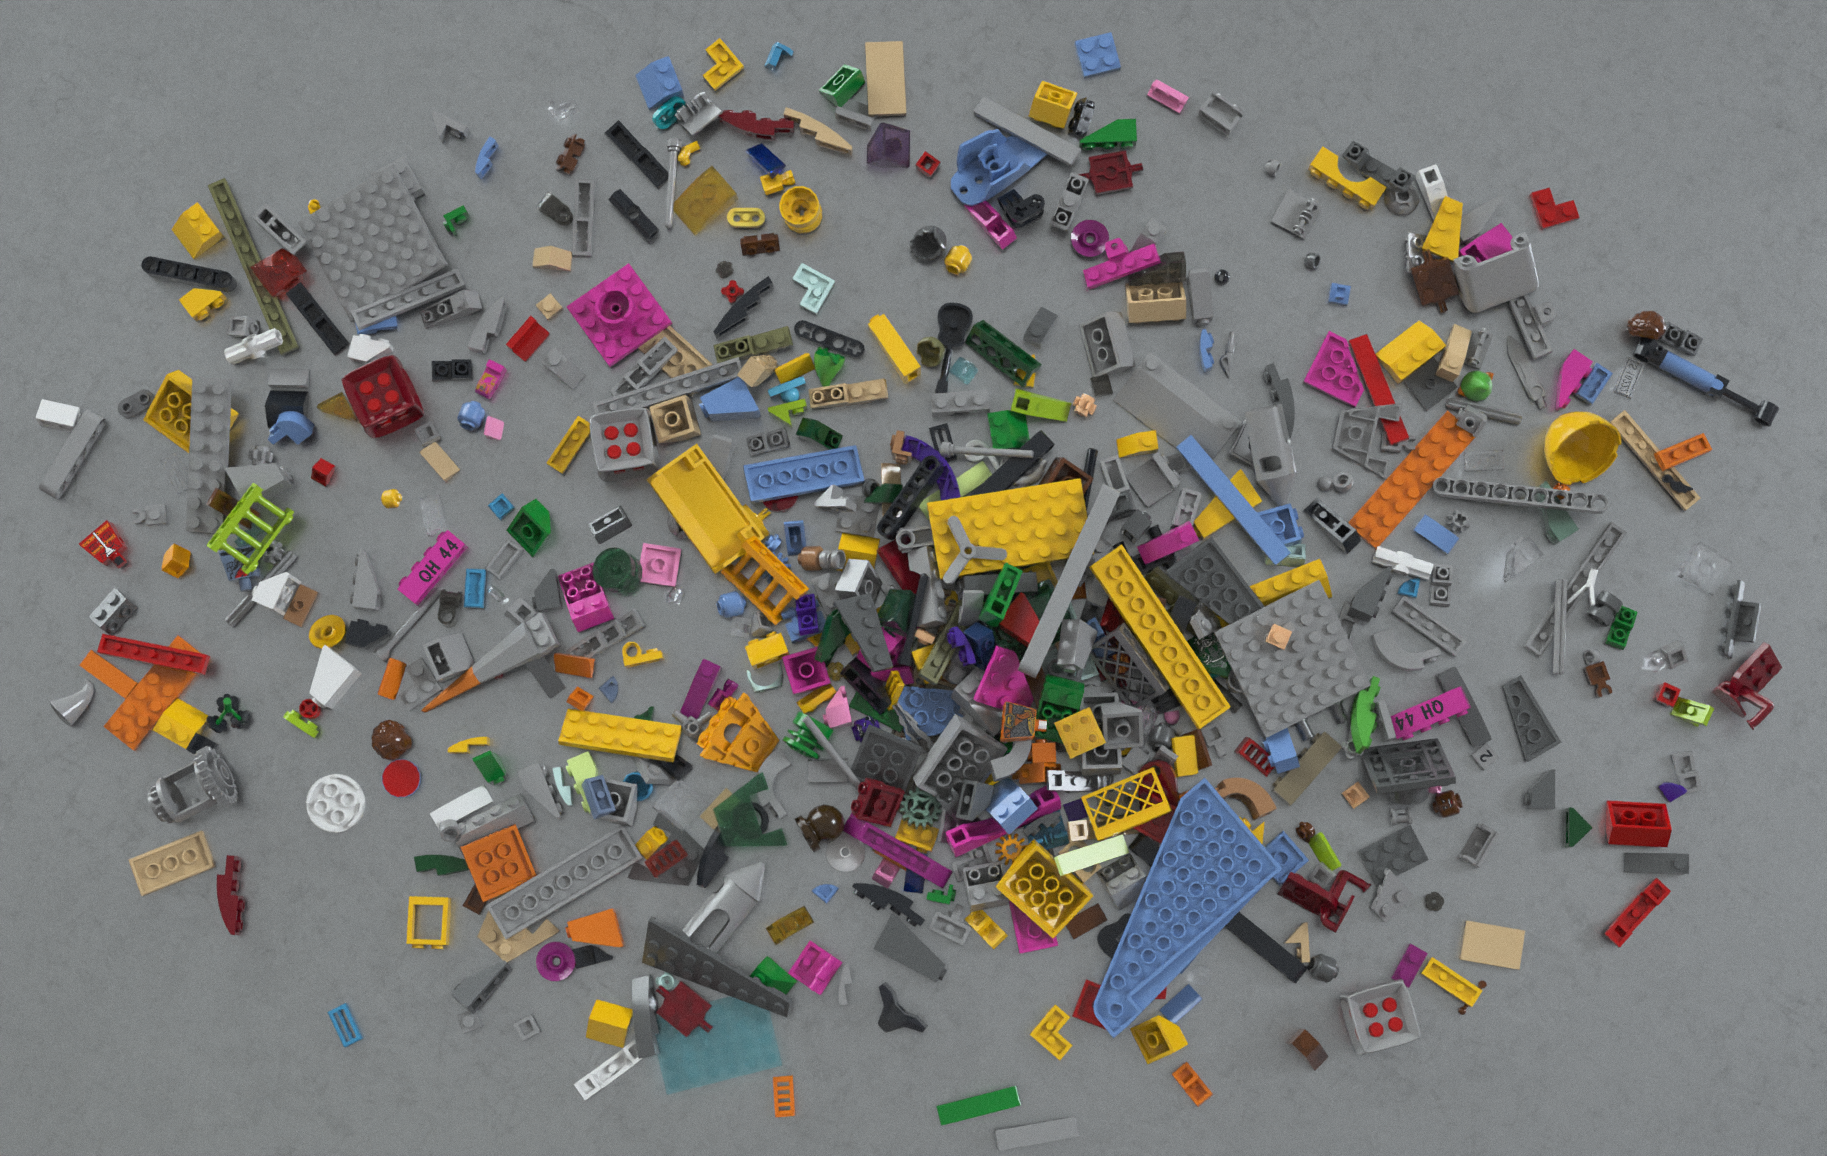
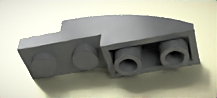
M1272 363L1265 367L1263 374L1266 382H1270L1272 387L1270 392L1273 400H1277L1273 405L1282 404L1288 434L1291 439L1295 419L1293 393L1289 379L1280 380L1276 367Z

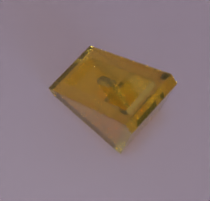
M343 392L317 405V409L320 412L353 422L358 420Z

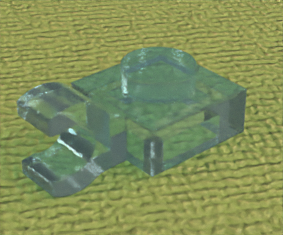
M253 523L251 530H244L254 539H257V536L265 533L262 529H257V526ZM238 536V539L234 541L238 547L249 545Z

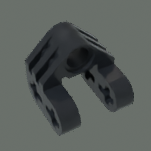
M1013 189L997 198L1006 220L1014 230L1020 231L1040 220L1044 214L1045 200L1039 194L1031 195L1023 200L1020 194Z

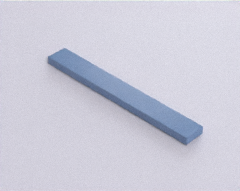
M1192 435L1176 446L1180 454L1275 566L1291 554Z

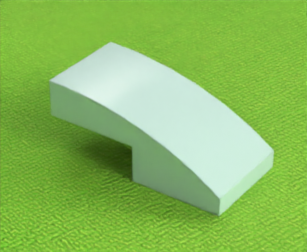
M553 768L555 783L560 795L568 806H574L572 786H564L563 768Z

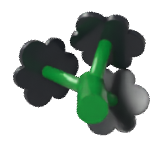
M224 694L223 697H219L216 701L221 715L219 717L217 715L213 717L208 716L206 719L207 723H209V728L216 733H222V731L227 730V722L223 719L225 715H233L230 719L232 722L231 727L241 729L249 721L250 712L248 710H240L236 713L235 711L238 710V698Z

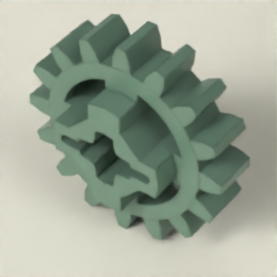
M916 787V792L910 789L908 791L909 796L904 794V801L900 803V807H902L900 814H905L902 820H908L909 827L915 824L916 830L919 826H922L923 830H925L927 824L933 827V821L938 822L939 820L937 815H941L942 810L939 808L942 805L940 802H937L936 796L933 797L932 794L924 790L920 791L918 787ZM911 801L913 807L908 810V804ZM932 806H933V807H934V811H933L932 815H930L929 810H930V809L932 808Z

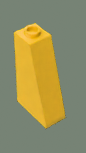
M878 314L869 320L868 328L903 383L907 384L920 376L921 366L885 314L881 316Z
M1240 469L1230 481L1254 509L1261 504L1262 500L1242 469ZM1215 496L1194 520L1193 529L1197 537H1200L1203 541L1236 519Z

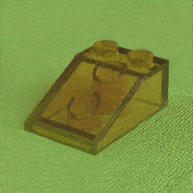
M711 166L698 176L674 202L673 211L690 231L696 235L736 202L738 197L732 187Z

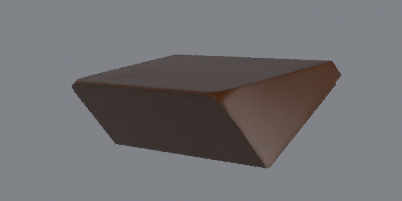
M1201 729L1183 734L1194 735L1198 771L1212 766Z

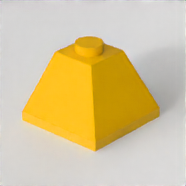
M1160 1015L1130 1028L1147 1064L1168 1056L1188 1045L1180 1027Z

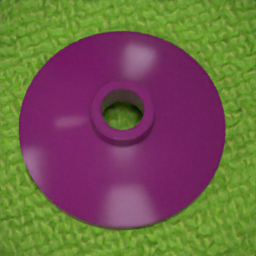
M1084 220L1078 223L1071 234L1073 248L1077 253L1085 257H1095L1105 251L1106 242L1109 241V233L1106 227L1096 220ZM1088 237H1091L1093 239V242L1088 243L1086 239Z
M550 942L544 945L537 954V970L547 980H564L574 970L575 955L568 945L561 942ZM555 958L560 959L559 965L554 964L553 961Z

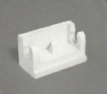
M42 399L36 420L40 426L72 432L82 415L79 414V407Z

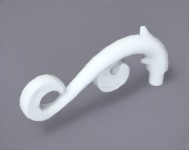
M978 439L969 441L965 446L989 448L987 444ZM965 455L966 459L972 463L984 459L983 455ZM988 456L995 471L1010 458L1003 457L999 463L995 456ZM1040 459L1037 467L1035 466L1033 470L1026 472L1028 475L1022 476L1014 485L1017 488H1023L1036 483L1043 476L1047 461Z

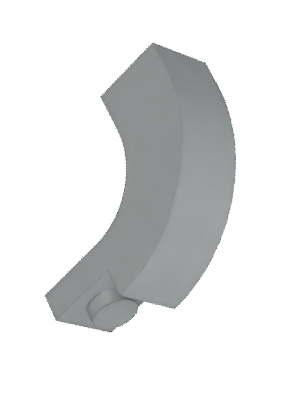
M1392 628L1371 635L1378 655L1387 664L1396 669L1404 671L1422 670L1425 668L1423 661L1428 664L1437 661L1436 657L1441 655L1439 647L1420 653L1404 651L1397 644Z
M1031 740L1013 741V747L1009 754L991 760L988 763L994 782L1006 779L1019 770L1029 755Z
M781 748L770 754L762 763L757 775L756 790L762 806L766 807L771 804L772 806L769 809L774 817L779 816L780 819H783L787 816V813L775 797L774 782L781 772L792 765Z

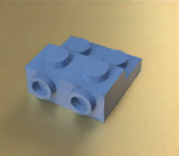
M1291 503L1257 512L1286 547L1302 542L1301 538L1304 537L1302 527L1297 525L1298 513L1296 508L1292 509Z

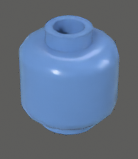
M466 402L462 404L457 420L462 428L473 431L481 426L485 410L479 402Z
M737 591L720 595L719 600L716 602L719 614L725 618L742 615L744 607L747 606L745 597L740 596Z

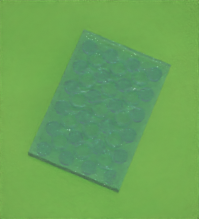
M731 996L710 1001L708 1003L712 1007L706 1013L704 1020L713 1028L707 1033L698 1026L688 1037L684 1036L660 1015H656L659 1034H655L659 1049L657 1056L666 1094L782 1066L770 1011Z

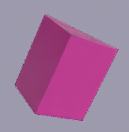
M818 646L782 657L793 695L811 692L831 683L824 661L820 663L814 659Z

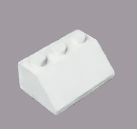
M287 572L266 579L254 587L251 594L253 597L252 601L284 616L302 581Z

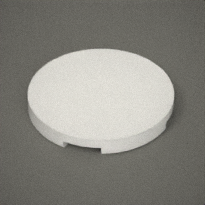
M342 774L328 775L317 780L310 788L306 798L307 812L310 820L318 828L332 833L344 832L354 827L362 818L365 810V795L360 785L352 778Z

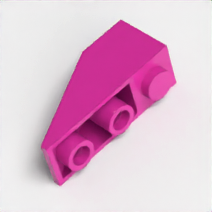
M1575 349L1570 352L1559 368L1555 411H1558L1561 407L1563 409L1566 408L1571 401L1568 398L1570 394L1578 391L1582 385L1579 383L1582 377L1587 378L1592 371L1590 366L1593 361Z

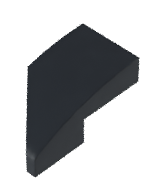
M595 945L572 949L575 955L576 969L613 959V956L600 950Z

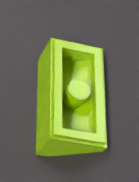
M1320 832L1310 838L1311 841L1308 844L1320 863L1323 862L1332 871L1341 867L1339 859L1323 833Z

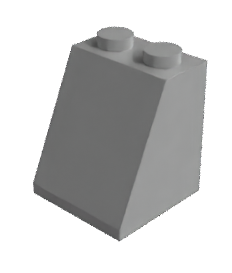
M276 463L225 469L241 498L252 483L263 489L261 492L262 496L267 500L292 487L290 473L283 466L280 467ZM258 502L253 503L251 508L253 509L260 504Z

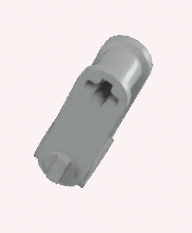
M931 526L899 528V531L896 532V541L899 551H902V553H908L924 546L934 547ZM904 536L912 538L911 542L907 545L901 543V539Z

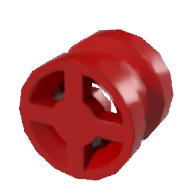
M312 699L303 700L299 706L300 714L307 719H316L322 711L321 707L313 702Z

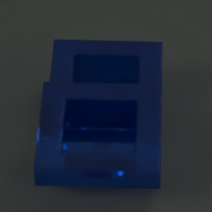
M906 868L904 892L923 894L925 878Z

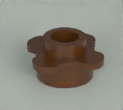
M1300 822L1299 827L1296 828L1298 836L1307 843L1315 835L1314 827L1308 822Z

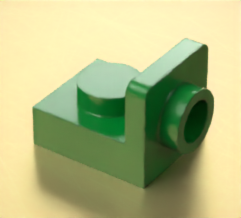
M464 205L443 215L446 220L443 224L447 232L452 231L454 236L457 235L453 224H461L469 217Z
M949 884L948 895L946 896L944 891L933 889L932 893L928 892L926 900L950 905V901L955 900L956 890L953 889V885Z

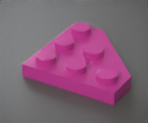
M1329 331L1303 383L1355 408L1364 391L1363 385L1360 382L1347 340Z
M996 645L973 698L976 702L1002 710L1005 702L1031 707L1034 699L1024 673L1018 671L1020 663L1014 651Z

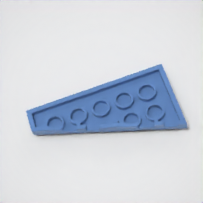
M904 686L898 700L902 708L908 711L918 722V728L924 731L928 737L941 735L955 714L964 717L958 713L961 707L951 699L952 690ZM899 708V712L907 725V731L916 740L923 739L915 732ZM905 734L906 740L910 741L911 737Z

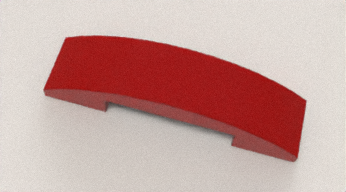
M1655 878L1621 912L1604 934L1620 948L1633 934L1632 932L1671 891L1658 878Z

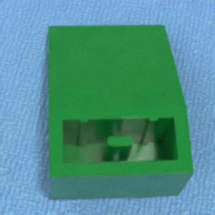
M1046 674L1036 719L1047 720L1046 732L1035 731V737L1063 744L1054 723L1079 712L1084 694V683Z

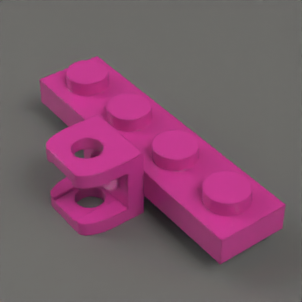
M1116 238L1105 244L1109 261L1085 269L1083 272L1088 288L1093 289L1157 265L1161 261L1155 244L1129 253L1120 238Z

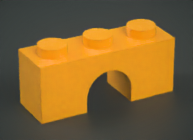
M728 696V698L723 700L717 714L710 719L709 726L700 734L696 743L704 749L708 742L711 741L726 751L731 743L724 738L725 728L732 723L743 727L748 717L733 707L737 702L735 698Z

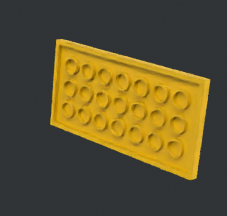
M1080 478L927 503L940 580L943 579L944 574L960 553V548L947 523L951 516L959 518L970 543L974 546L1003 548L1007 551V557L1004 560L979 558L969 560L958 577L998 571L1002 569L1005 562L1017 568L1069 559L1087 520ZM970 549L964 550L966 554L972 553Z

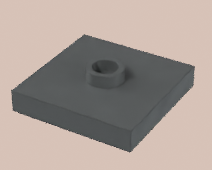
M1434 357L1403 380L1426 411L1457 388L1454 382L1435 375L1439 363Z

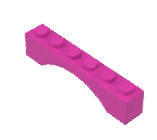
M1046 785L1031 793L1029 797L1038 809L1016 829L1060 810L1061 799L1057 792L1048 791ZM991 817L955 827L946 832V838L956 858L1007 833Z

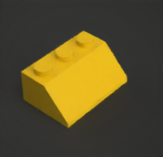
M1419 320L1378 351L1376 357L1398 385L1443 351L1446 344L1433 329Z

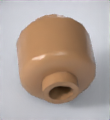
M805 546L801 553L798 554V563L805 571L822 570L819 556L823 548L821 546Z

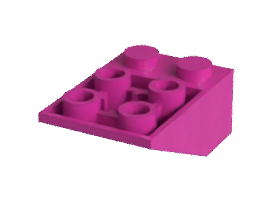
M1500 223L1459 250L1458 257L1470 255L1476 259L1477 263L1511 251L1510 242L1513 237L1504 225Z
M594 562L558 576L571 619L577 632L614 619Z

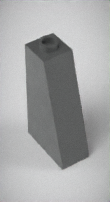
M1036 572L1022 573L1011 601H1014L1021 592L1028 598L1038 591ZM999 574L962 577L955 586L958 600L963 599V590H982L984 592L983 600H986Z
M891 914L874 949L935 982L938 979L942 981L947 971L944 969L945 964L895 915Z

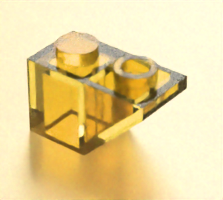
M802 906L768 926L766 930L775 945L813 924L814 921L806 907Z

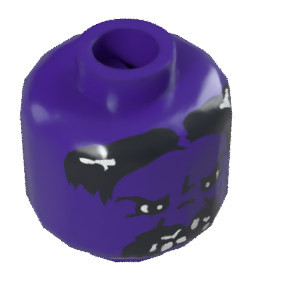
M871 716L855 720L854 726L851 728L856 742H862L869 724L880 729L878 720L874 721Z

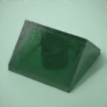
M890 589L878 612V618L882 627L905 638L916 597L911 590Z

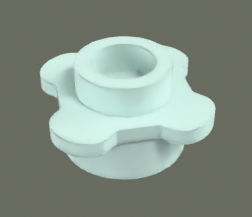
M664 972V975L656 978L655 983L659 986L662 985L670 992L673 987L679 984V981L672 974Z

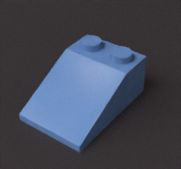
M1008 777L993 785L990 806L985 811L1009 835L1038 808L1031 798Z

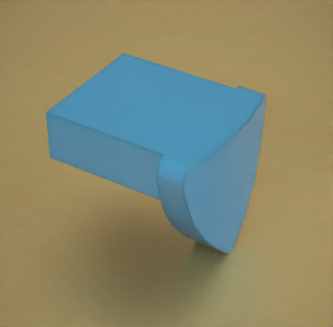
M779 42L774 43L764 67L770 70L776 67L781 54L792 57L794 51Z

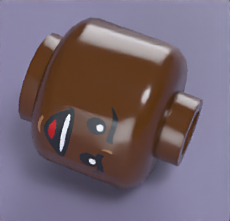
M1453 790L1436 794L1435 801L1432 802L1435 813H1440L1443 818L1457 815L1460 813V808H1463L1459 793H1455Z

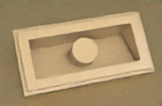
M436 442L419 452L445 482L460 471L457 465Z

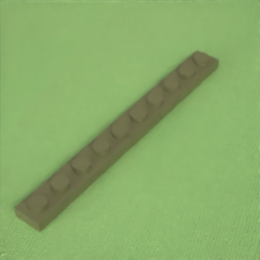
M226 178L207 185L270 330L274 328L279 330L282 335L283 343L277 346L280 354L283 356L299 349V345Z

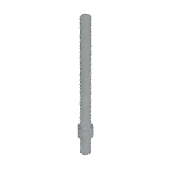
M806 716L802 721L852 783L856 793L859 795L858 786L861 782L812 719Z

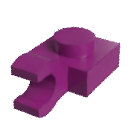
M728 678L724 683L723 690L717 688L708 705L719 711L723 700L733 694L738 684Z

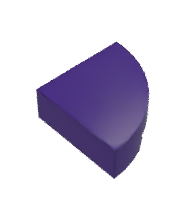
M1665 782L1658 786L1669 802L1687 792L1683 786L1670 782Z

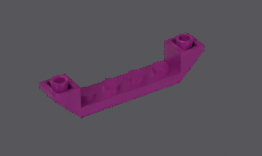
M852 813L844 825L843 831L941 888L945 887L953 871L870 823L857 819Z

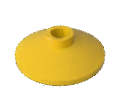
M337 615L321 617L310 628V642L319 649H322L324 645L329 648L333 647L341 641L346 632L345 622Z

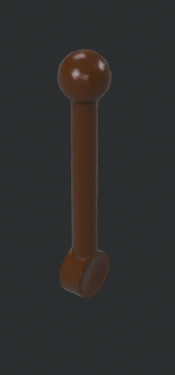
M1485 981L1478 983V988L1480 989L1487 986ZM1465 1004L1463 1007H1460L1458 1010L1459 1014L1464 1015L1468 1005Z

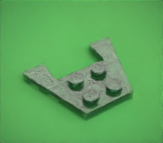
M763 772L757 774L713 808L725 847L787 845L782 828L762 834L750 799V795L769 789Z

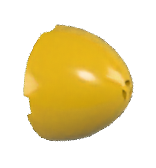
M1583 411L1565 413L1552 422L1546 434L1544 452L1547 465L1554 478L1563 484L1571 485L1574 482L1587 483L1603 474L1618 456L1616 453L1618 446L1622 443L1621 435L1614 425L1597 414Z

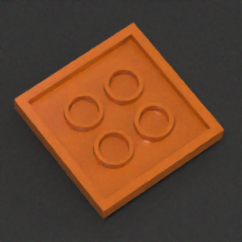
M516 824L460 847L482 902L515 889L537 876Z

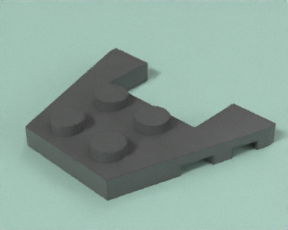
M660 808L653 825L670 832L669 839L654 870L636 862L633 864L627 878L689 886L700 864L704 848Z

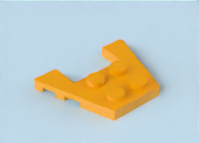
M743 692L733 707L748 717L746 723L726 751L709 741L700 756L723 764L758 772L762 763L779 742V739L761 716L757 707L754 706L749 696Z

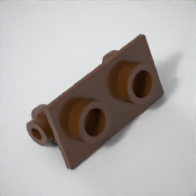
M577 134L567 137L563 145L565 150L556 160V170L563 168V172L568 175L574 171L578 161L572 155L580 157L585 147L584 139L579 137L575 139Z
M761 234V240H758L757 235L744 236V238L740 239L743 256L780 251L778 234Z

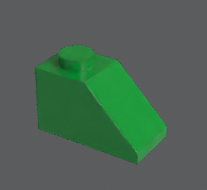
M768 956L750 975L751 978H754V976L759 978L763 985L771 988L774 987L786 995L797 982Z

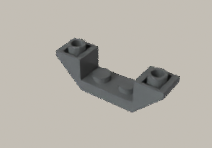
M1352 141L1342 154V157L1357 172L1366 178L1372 177L1386 186V189L1391 192H1406L1416 178L1415 175L1401 167L1396 171L1371 157L1369 149L1355 141Z

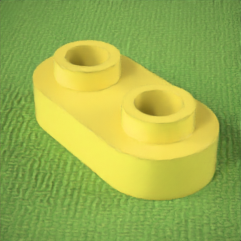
M733 208L728 212L727 220L733 228H759L765 223V214L759 208ZM739 216L740 220L736 222L733 220L734 217ZM758 216L759 220L755 222L752 220L753 217Z

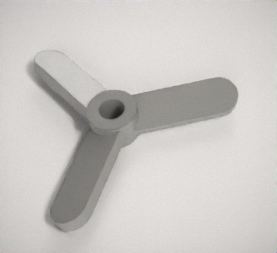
M951 516L948 519V526L960 548V553L943 576L946 584H953L969 560L973 558L1004 560L1007 557V551L1003 548L974 546L970 543L959 518ZM970 549L972 553L966 554L964 550Z

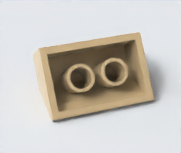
M1182 279L1125 283L1129 323L1138 324L1150 321L1160 322L1164 320L1178 321L1186 319V296Z

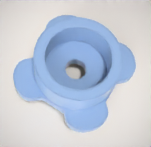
M771 534L766 539L765 544L773 552L782 540L778 534L774 536Z

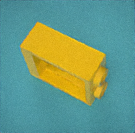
M409 896L406 944H412V948H424V945H431V949H443V945H449L451 898ZM416 905L443 906L441 940L414 939Z

